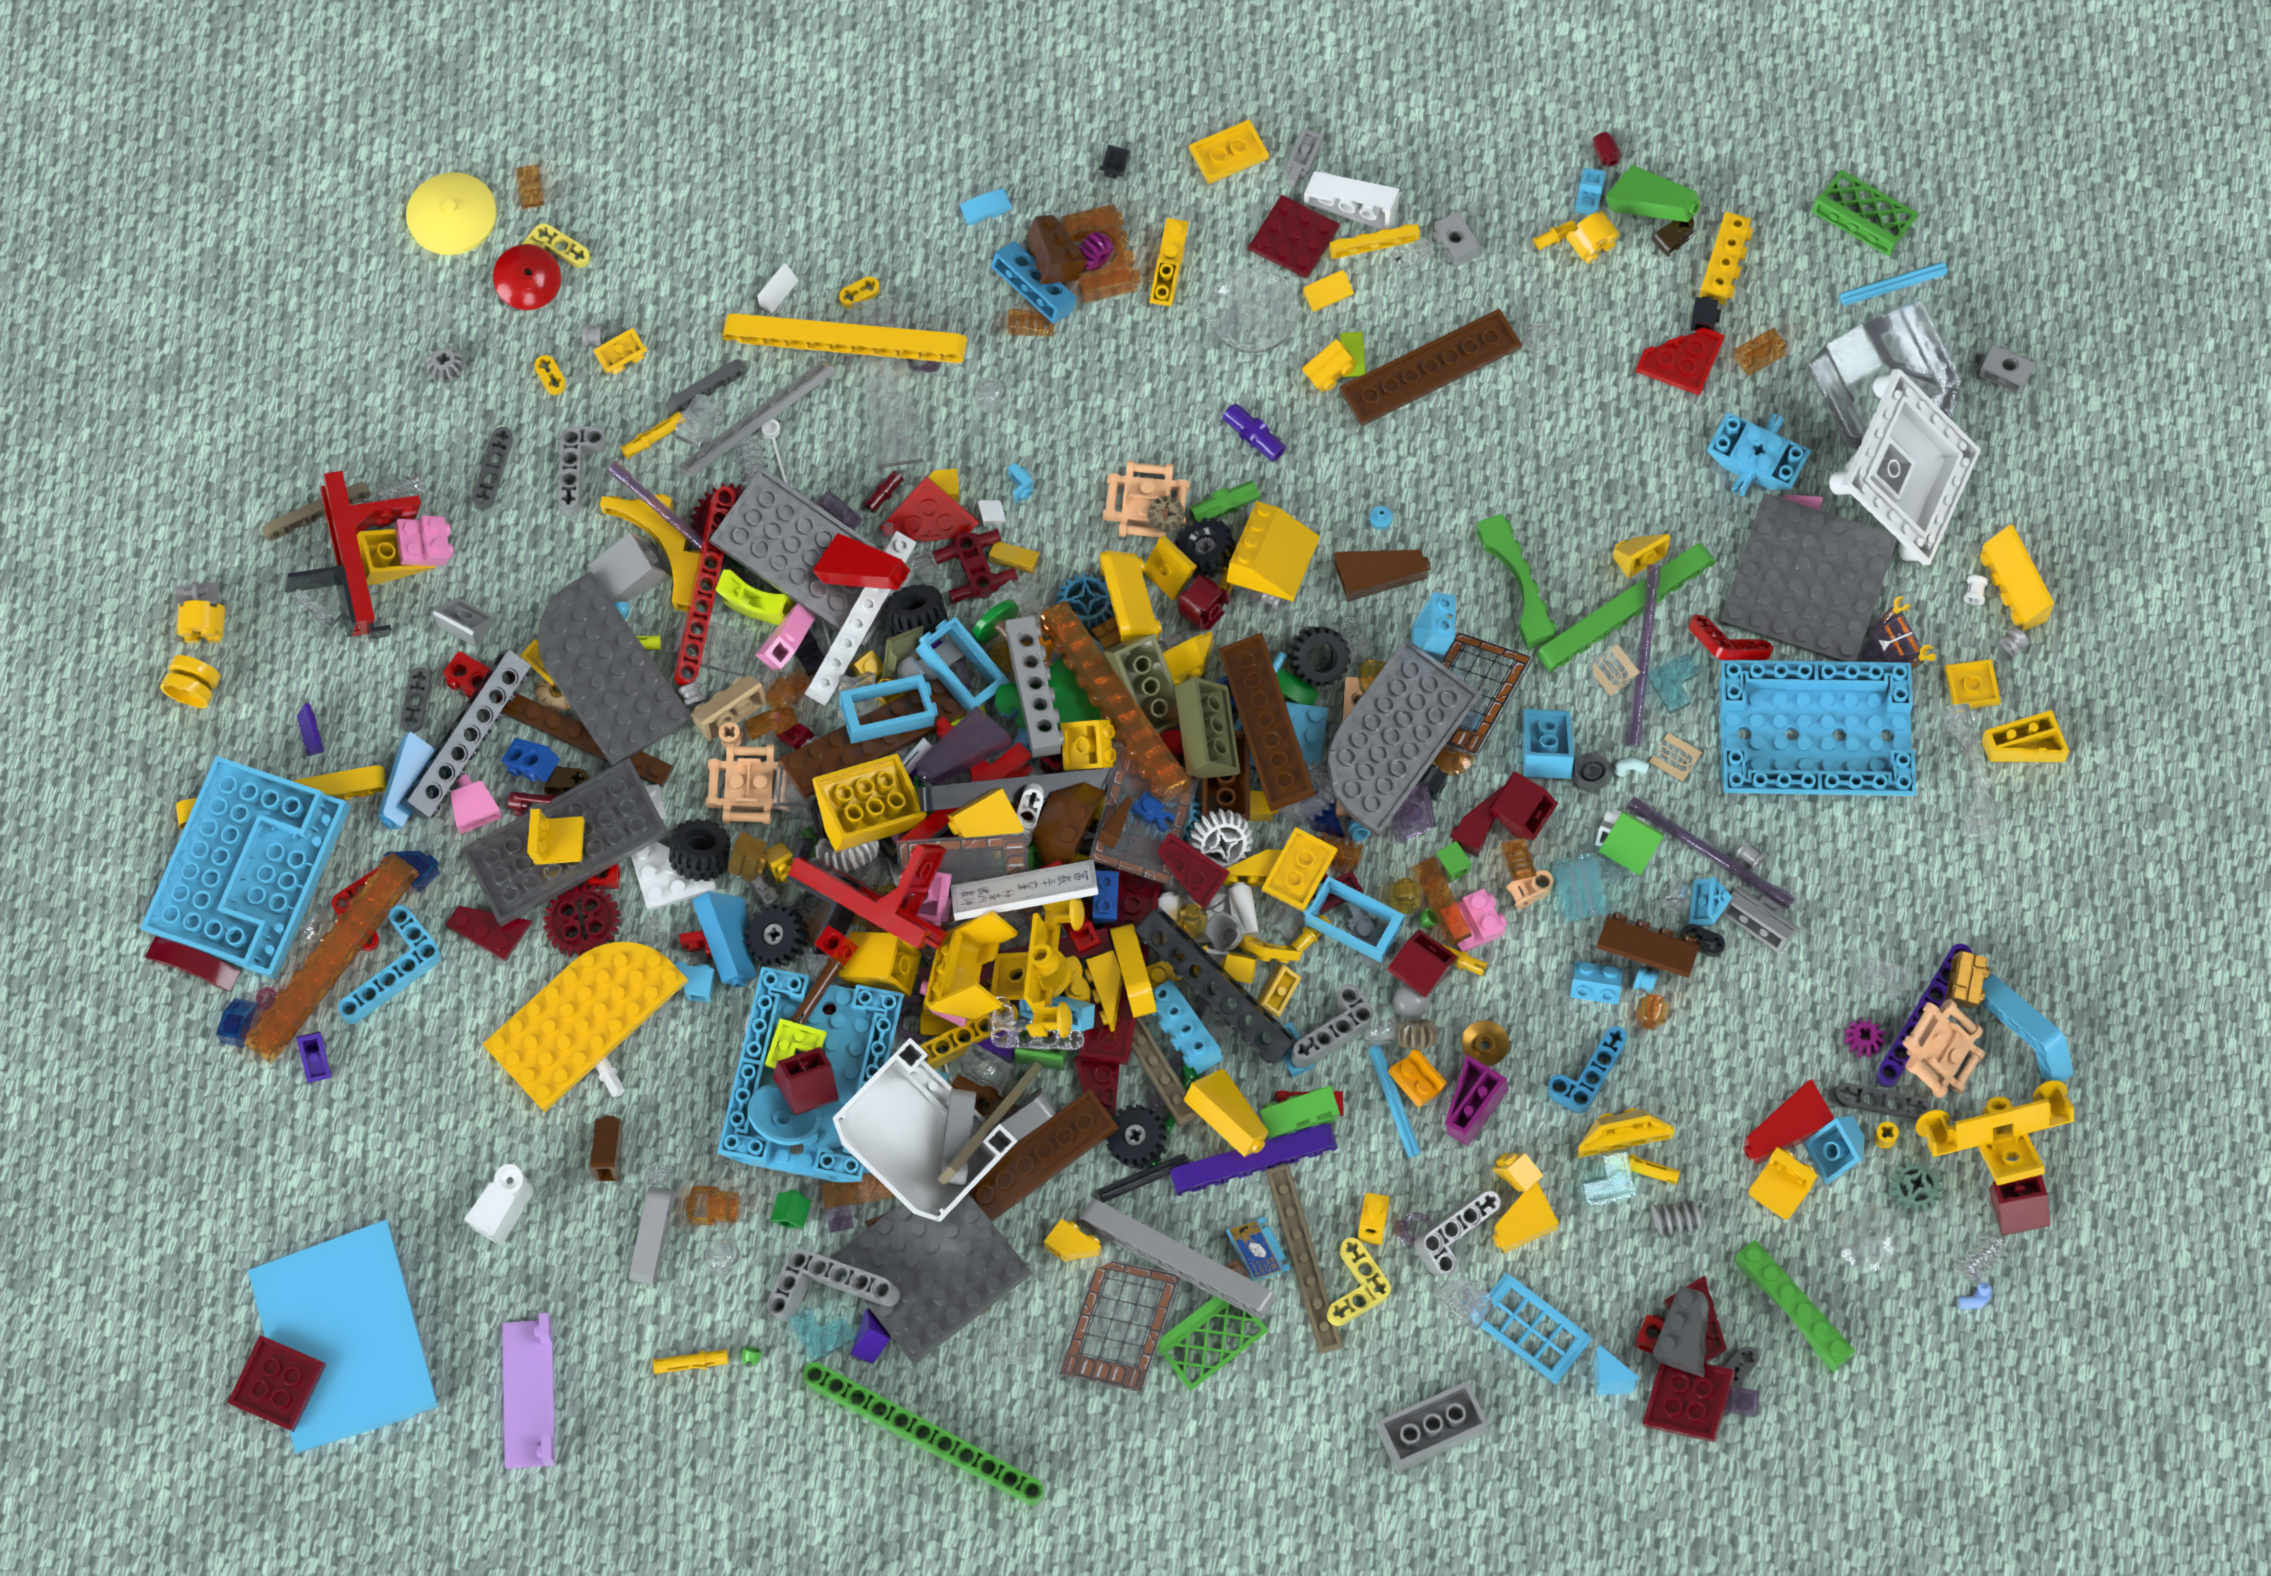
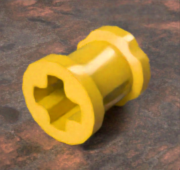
M1888 1121L1881 1123L1874 1135L1876 1145L1882 1149L1893 1147L1899 1134L1897 1126ZM1887 1133H1890V1134H1891L1890 1137L1887 1136L1886 1138H1884V1137L1882 1136V1134H1887Z

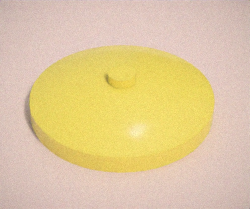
M456 172L436 175L423 182L410 197L406 210L407 224L413 238L425 249L443 255L461 254L479 246L492 232L497 218L496 203L489 188L476 177Z

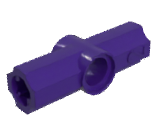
M1237 403L1227 408L1223 415V420L1239 433L1242 440L1245 439L1251 444V448L1255 447L1271 462L1276 461L1284 453L1286 446L1270 433L1268 426L1261 419L1253 418Z

